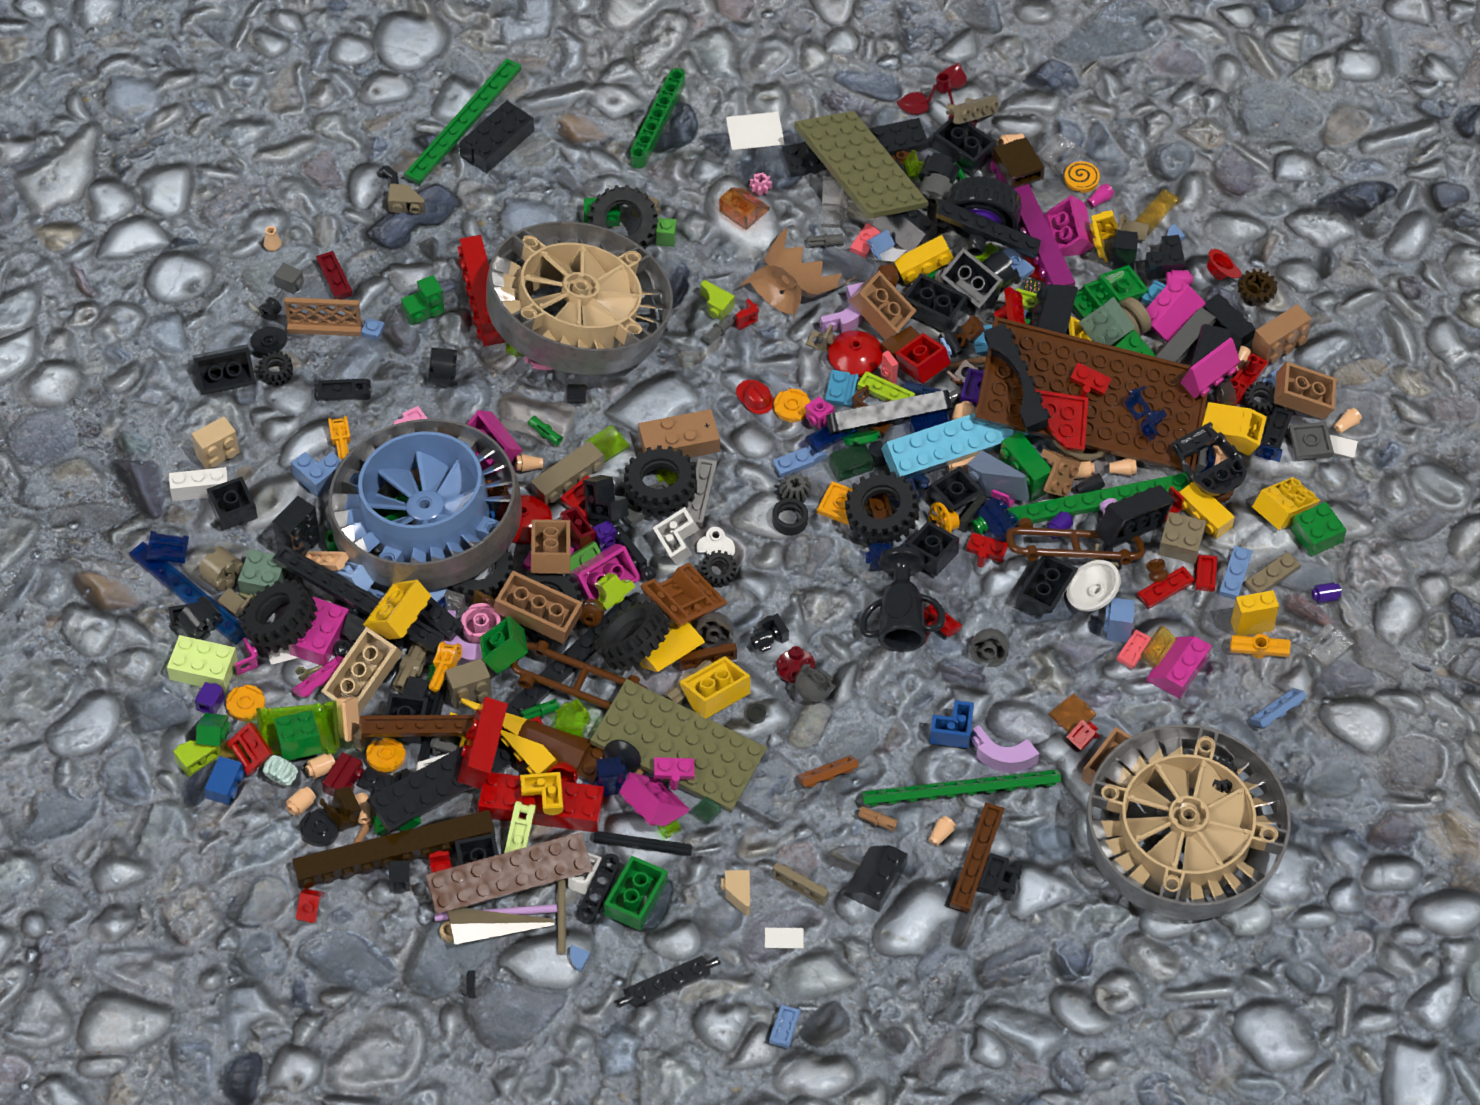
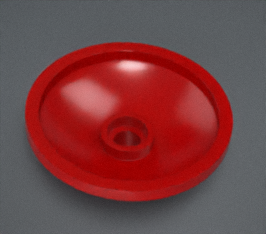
M851 330L843 332L834 338L832 345H829L828 359L835 370L850 372L852 375L858 374V377H862L866 371L872 374L880 367L883 348L879 340L873 335L864 331Z
M521 495L522 512L525 513H522L520 526L512 543L531 544L532 520H552V513L548 505L541 499L531 495ZM503 502L497 509L496 518L498 521H501L510 502Z

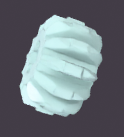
M272 755L266 761L263 768L265 776L275 783L277 782L284 786L291 785L298 773L295 765L276 755Z

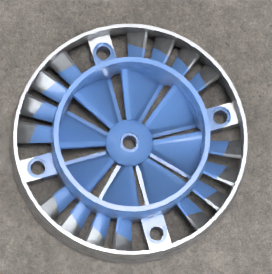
M418 419L398 423L375 432L361 441L346 455L332 479L329 493V517L334 541L339 552H346L349 557L348 561L363 565L374 582L391 587L394 583L418 579L426 590H432L466 581L495 563L505 553L517 534L522 517V500L513 466L502 447L490 436L477 428L456 421ZM488 456L497 462L483 471L479 463ZM502 468L510 476L486 484L484 475ZM414 469L419 470L422 491H419L412 472ZM389 482L409 499L405 503L377 492L384 484ZM512 484V495L488 497L487 488ZM489 501L510 502L501 521L489 518ZM372 508L407 510L408 516L390 521L377 514ZM376 547L381 551V554L377 557L369 552Z

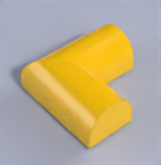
M560 772L520 775L522 796L542 795L543 812L547 815H557L563 812Z

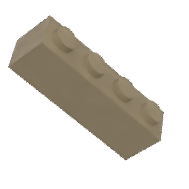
M588 441L531 481V492L547 505L555 502L584 477L600 471L604 466V454Z

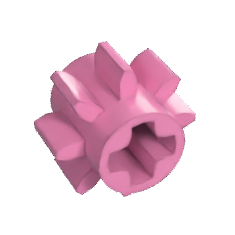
M758 173L754 174V179H750V186L752 187V192L763 195L765 193L768 194V189L772 188V182L770 181V176Z

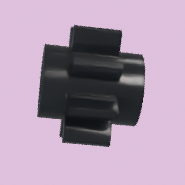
M762 627L753 630L754 635L750 637L753 648L755 650L759 649L762 653L771 650L770 645L774 643V639L770 630L765 631Z

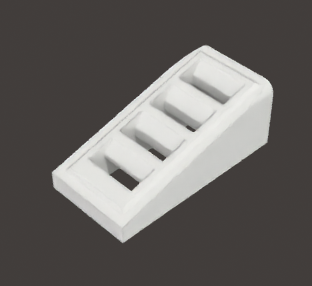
M588 853L590 862L594 864L591 865L593 871L581 876L568 878V888L584 895L602 860V857Z

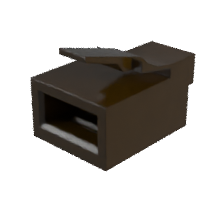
M351 787L335 789L331 805H328L323 798L320 799L319 804L325 809L328 816L334 820L339 831L357 826L361 808Z

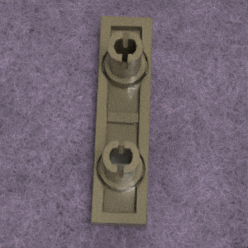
M989 95L979 99L967 98L965 103L958 105L948 103L946 109H950V111L946 110V114L954 115V123L956 124L996 114L999 108L998 96Z

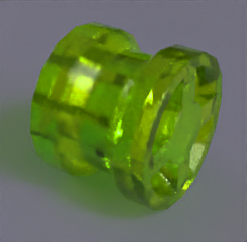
M677 819L666 826L657 825L659 831L666 839L671 837L672 833L681 831Z

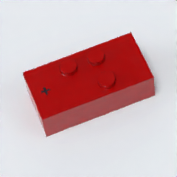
M485 696L477 708L471 728L469 727L466 732L465 739H468L461 751L463 761L457 782L480 789L490 775L508 706L507 703Z

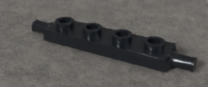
M699 956L627 988V996L617 999L619 1007L631 1003L636 1008L710 976V968L721 964L719 957L716 956L706 961L703 956Z

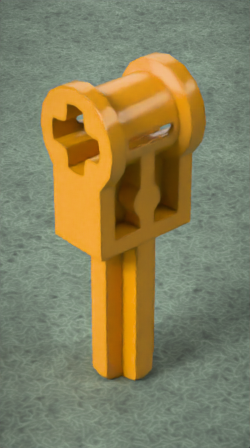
M347 415L333 420L328 418L332 445L337 446L338 458L341 460L349 453L348 443H351Z
M439 643L433 660L436 670L429 684V689L433 692L440 690L446 676L445 670L456 667L461 659V644Z

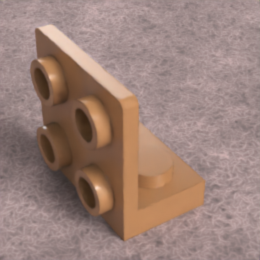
M1043 449L1041 456L1047 459V463L1053 465L1043 491L1067 497L1072 488L1074 478L1079 472L1081 462L1063 453Z

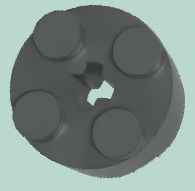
M931 173L930 176L925 175L919 191L928 201V205L926 208L921 209L927 210L929 208L936 212L940 200H947L948 192L953 186L948 177L937 173Z

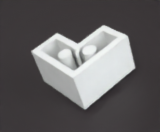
M684 507L653 527L670 558L676 565L693 555L684 539L700 530L691 514Z

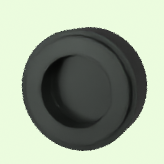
M755 703L747 708V719L751 723L759 724L765 720L766 709L763 705Z

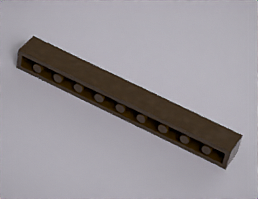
M486 810L293 858L292 861L299 889L311 888L316 884L331 883L336 879L351 878L356 874H367L380 868L387 869L389 868V861L410 860L411 863L420 858L428 859L429 854H433L436 851H449L450 853L455 850V841L495 834V828L490 811Z

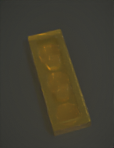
M1163 189L1135 222L1149 224L1147 233L1149 235L1178 203L1179 197Z

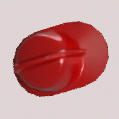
M1211 249L1209 251L1207 269L1215 279L1224 280L1227 276L1232 278H1240L1242 276L1240 269L1225 252L1219 249Z
M745 380L737 386V397L751 412L765 414L772 410L774 398L765 384L756 380Z

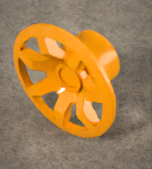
M935 502L930 506L928 521L931 522V519L935 520V525L950 533L952 530L959 528L960 520L955 511L948 512L947 508L940 502Z

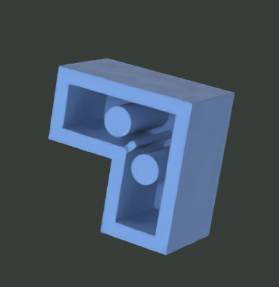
M304 452L291 462L292 473L316 497H319L330 489L334 474L342 460L331 452L317 463L309 454Z
M1113 598L1111 604L1106 605L1103 632L1107 633L1106 640L1127 643L1133 626L1134 600Z

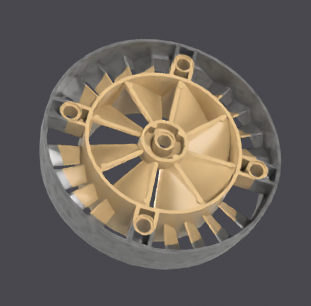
M545 222L528 226L515 232L496 249L487 276L486 306L492 324L502 338L527 358L549 368L574 374H610L631 368L646 359L657 347L667 327L673 305L670 281L661 265L650 253L634 241L617 232L582 222ZM522 258L525 263L521 267L513 261ZM640 283L644 286L646 291H642ZM556 285L562 287L560 293L535 299H532L529 295L533 291L547 286ZM642 295H651L656 305L640 304ZM562 299L567 302L555 317L543 310ZM639 307L658 309L660 320L637 316ZM581 308H582L583 325H582V322H581ZM636 317L659 324L660 326L653 333L648 332L635 322Z
M1173 724L1158 726L1135 734L1114 748L1099 766L1090 788L1086 806V828L1090 851L1096 865L1109 884L1123 897L1140 908L1164 917L1182 920H1203L1222 916L1239 909L1264 889L1283 859L1289 841L1291 816L1287 796L1279 778L1270 765L1250 746L1227 733L1209 727ZM1182 748L1194 749V754H1183ZM1161 749L1166 750V757H1163ZM1141 753H1143L1149 763L1148 765L1140 756ZM1213 755L1223 756V759L1229 758V762L1233 761L1235 763L1234 767L1237 766L1238 775L1244 771L1249 777L1242 782L1230 769L1212 760ZM1124 763L1135 776L1127 771L1122 764ZM1108 778L1121 787L1104 783V781ZM1214 779L1219 781L1228 779L1233 784L1229 793L1218 791L1217 785L1213 787ZM1259 786L1264 794L1252 799L1249 790ZM1168 787L1176 800L1170 802L1155 790ZM1189 788L1194 789L1193 796H1189ZM1135 803L1168 811L1167 817L1126 819L1127 813ZM1271 805L1274 814L1256 816L1255 807ZM1092 807L1119 813L1118 821L1092 820ZM1184 816H1189L1192 819H1186ZM1265 824H1276L1277 827H1273V826H1269V825H1265ZM1167 827H1170L1172 830L1147 853L1138 845V842ZM1117 836V838L1098 842V839ZM1186 838L1183 869L1180 870L1177 869L1183 839ZM1249 847L1277 855L1271 870L1266 875L1244 863ZM1117 854H1121V856L1112 861L1108 859ZM1241 869L1256 884L1247 889L1235 875ZM1130 870L1131 874L1126 878L1123 874ZM1228 883L1237 894L1229 898L1226 897L1222 890V887ZM1143 884H1144L1145 886L1149 887L1150 889H1152V890L1158 892V893H1159V896H1158V895H1155V894H1153V893H1151V892H1149V891H1147V890H1144V889L1141 888V887H1142ZM1212 893L1214 901L1205 902L1204 896ZM1179 898H1191V902H1181L1178 900Z

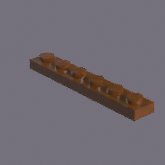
M474 715L360 716V737L466 736L468 728H471Z
M985 802L950 902V907L970 912L1005 808Z

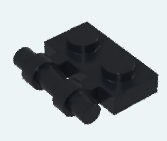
M990 853L978 885V890L995 896L998 895L999 890H1003L1005 892L1003 898L1008 901L1011 900L1012 895L1015 894L1017 889V880L1021 878L1023 865L1016 862L1014 867L1008 866L1009 858ZM1004 875L1010 876L1008 882L1003 881Z

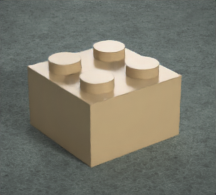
M225 416L191 433L195 455L205 469L217 467L225 460L239 454L236 431Z

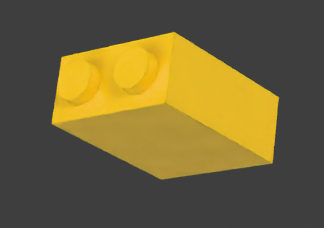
M1274 590L1236 597L1231 617V625L1235 635L1248 636L1274 630L1279 609Z

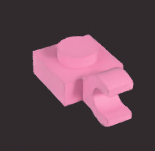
M416 406L402 413V419L394 421L393 424L428 418L419 406Z

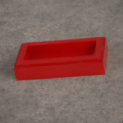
M1198 554L1195 590L1215 592L1217 556Z

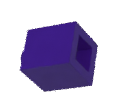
M205 682L195 699L197 711L217 714L225 699L223 688L216 683L210 684Z

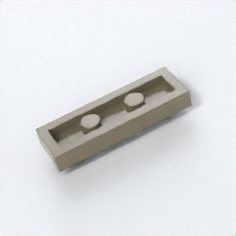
M1287 552L1246 580L1244 585L1253 594L1266 592L1300 569L1301 564Z
M778 862L774 865L772 878L825 906L828 901L829 891L823 885L815 884L807 876L799 875L792 871L787 865H781Z

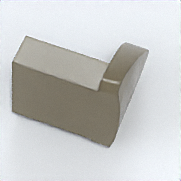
M359 729L353 736L354 740L352 742L355 748L362 752L374 737H360Z

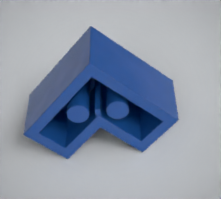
M955 700L953 717L933 715L929 743L969 748L974 702Z

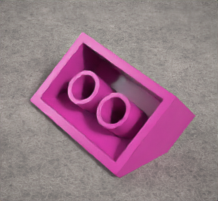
M1070 195L1044 213L1063 257L1082 255L1095 246L1085 202Z
M1175 275L1146 308L1152 323L1150 330L1168 343L1200 307L1203 308L1206 305V302L1187 283Z
M1230 337L1193 365L1180 382L1194 399L1200 395L1204 397L1211 391L1210 388L1213 385L1217 387L1224 381L1223 378L1226 375L1230 377L1238 370L1236 367L1240 363V359L1233 339Z
M477 410L467 423V425L477 428L495 440L507 454L511 464L514 462L515 457L521 453V447L493 412ZM488 456L479 463L482 470H485L497 462ZM499 469V470H497V471H494V472H491V473L486 474V475H487V476H491L492 474H494V473L500 471L501 469Z
M620 544L612 545L570 571L573 582H577L578 590H581V594L585 599L593 598L598 600L599 592L594 584L607 573L616 574L620 580L627 579L633 583L641 579L626 547Z
M1196 636L1175 637L1146 681L1180 699L1208 660L1212 645Z
M629 772L619 791L625 798L624 801L635 808L634 811L645 818L644 821L651 826H666L690 810L660 779H654L653 777Z

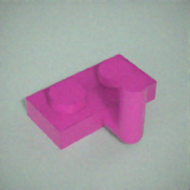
M654 757V779H670L671 790H677L679 780H694V758Z

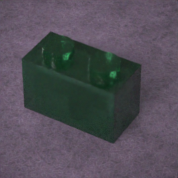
M855 444L850 448L837 450L830 454L829 466L837 481L840 482L873 471V458L865 444Z

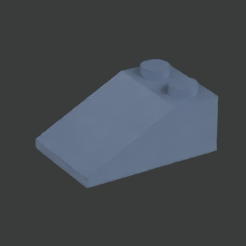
M983 450L967 464L969 476L984 491V496L992 497L991 491L994 489L1009 495L1012 500H1029L1025 474Z

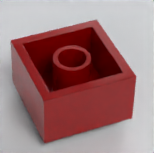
M922 333L895 352L900 370L921 384L951 364L946 347L925 333Z

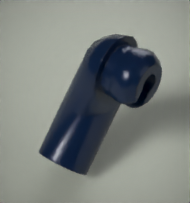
M923 474L906 479V481L919 482L920 489L929 488L930 480Z

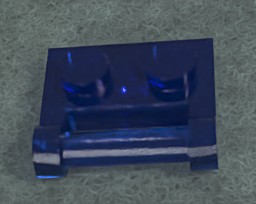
M151 531L146 558L185 564L189 536H172Z

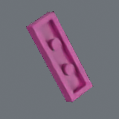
M336 656L292 688L295 696L308 697L314 692L315 688L325 685L345 657Z

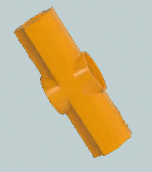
M1257 634L1254 637L1231 635L1230 653L1252 654L1253 657L1258 659L1264 658L1266 655L1289 657L1291 641L1288 639L1269 638L1265 634Z

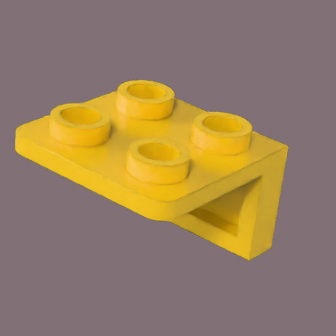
M1113 210L1103 211L1091 216L1093 223L1090 224L1092 234H1094V245L1099 258H1103L1105 263L1108 262L1104 239L1114 237L1116 230H1118Z

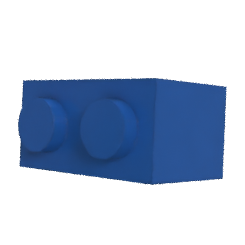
M219 756L204 789L206 799L226 805L230 804L231 799H234L237 795L239 782H242L245 776L242 762Z

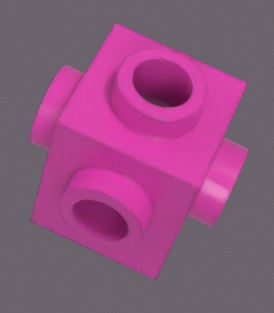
M818 396L805 406L806 418L812 426H816L820 430L828 426L825 416L834 413L835 409L831 403L825 402Z

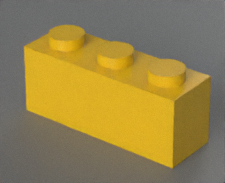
M940 235L901 255L894 263L905 285L915 281L920 273L927 275L952 262L954 257L943 236Z
M1193 482L1179 492L1184 497L1182 510H1185L1192 518L1206 521L1205 531L1207 534L1217 539L1233 527L1235 516L1213 496L1204 494Z

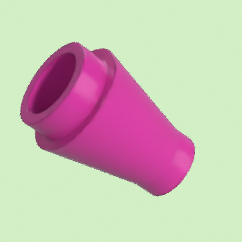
M1107 183L1101 184L1092 196L1087 199V202L1092 208H1095L1112 199L1114 191Z

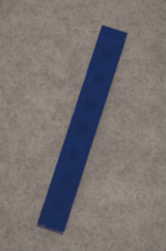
M141 542L129 552V556L186 604L191 602L196 604L199 602L197 598L206 596L222 614L224 619L222 624L214 628L232 643L237 645L246 637L241 628L242 623L145 542Z

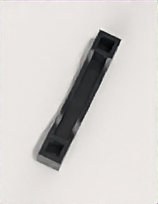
M1005 323L985 330L984 338L991 354L1008 364L1021 382L1023 400L1020 408V419L1027 434L1048 427L1050 414L1047 408L1043 409L1042 396L1040 392L1036 393L1034 389L1036 384L1033 377L1028 376L1027 371L1029 369L1025 360H1021L1019 356L1021 355V350L1018 344L1014 345L1012 340L1014 335L1011 328L1007 329Z

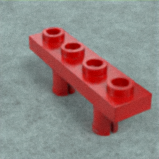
M1009 286L1004 289L1006 305L995 311L994 316L1026 324L1022 301L1023 296L1018 290H1014Z
M1254 353L1250 354L1245 364L1234 378L1228 381V386H1226L1214 403L1237 406L1245 396L1247 387L1256 382L1267 368L1269 362Z

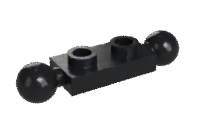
M618 526L614 527L617 530V535L614 537L615 541L626 547L642 578L645 581L655 579L657 576L656 570L651 566H647L646 558L625 534L624 530Z

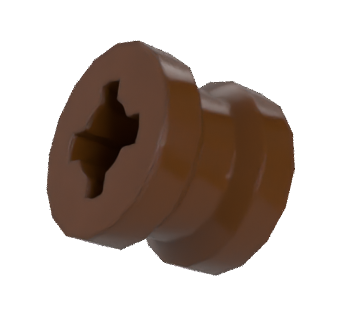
M1153 559L1146 564L1147 570L1150 572L1149 579L1153 582H1160L1168 577V571L1165 569L1166 564L1163 559Z

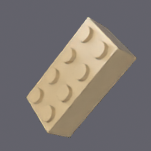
M366 627L321 692L335 702L340 697L357 698L360 715L403 652Z

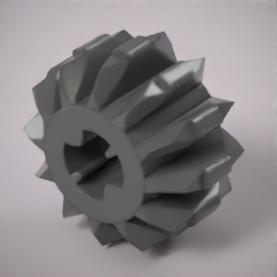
M793 472L791 476L786 474L784 479H781L779 492L783 499L795 498L805 502L806 497L811 495V482H809L807 476L802 477L801 473L795 475Z

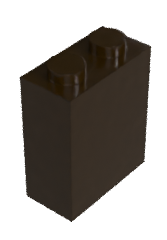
M1026 137L993 147L992 159L1006 183L1014 189L1044 178L1045 167Z

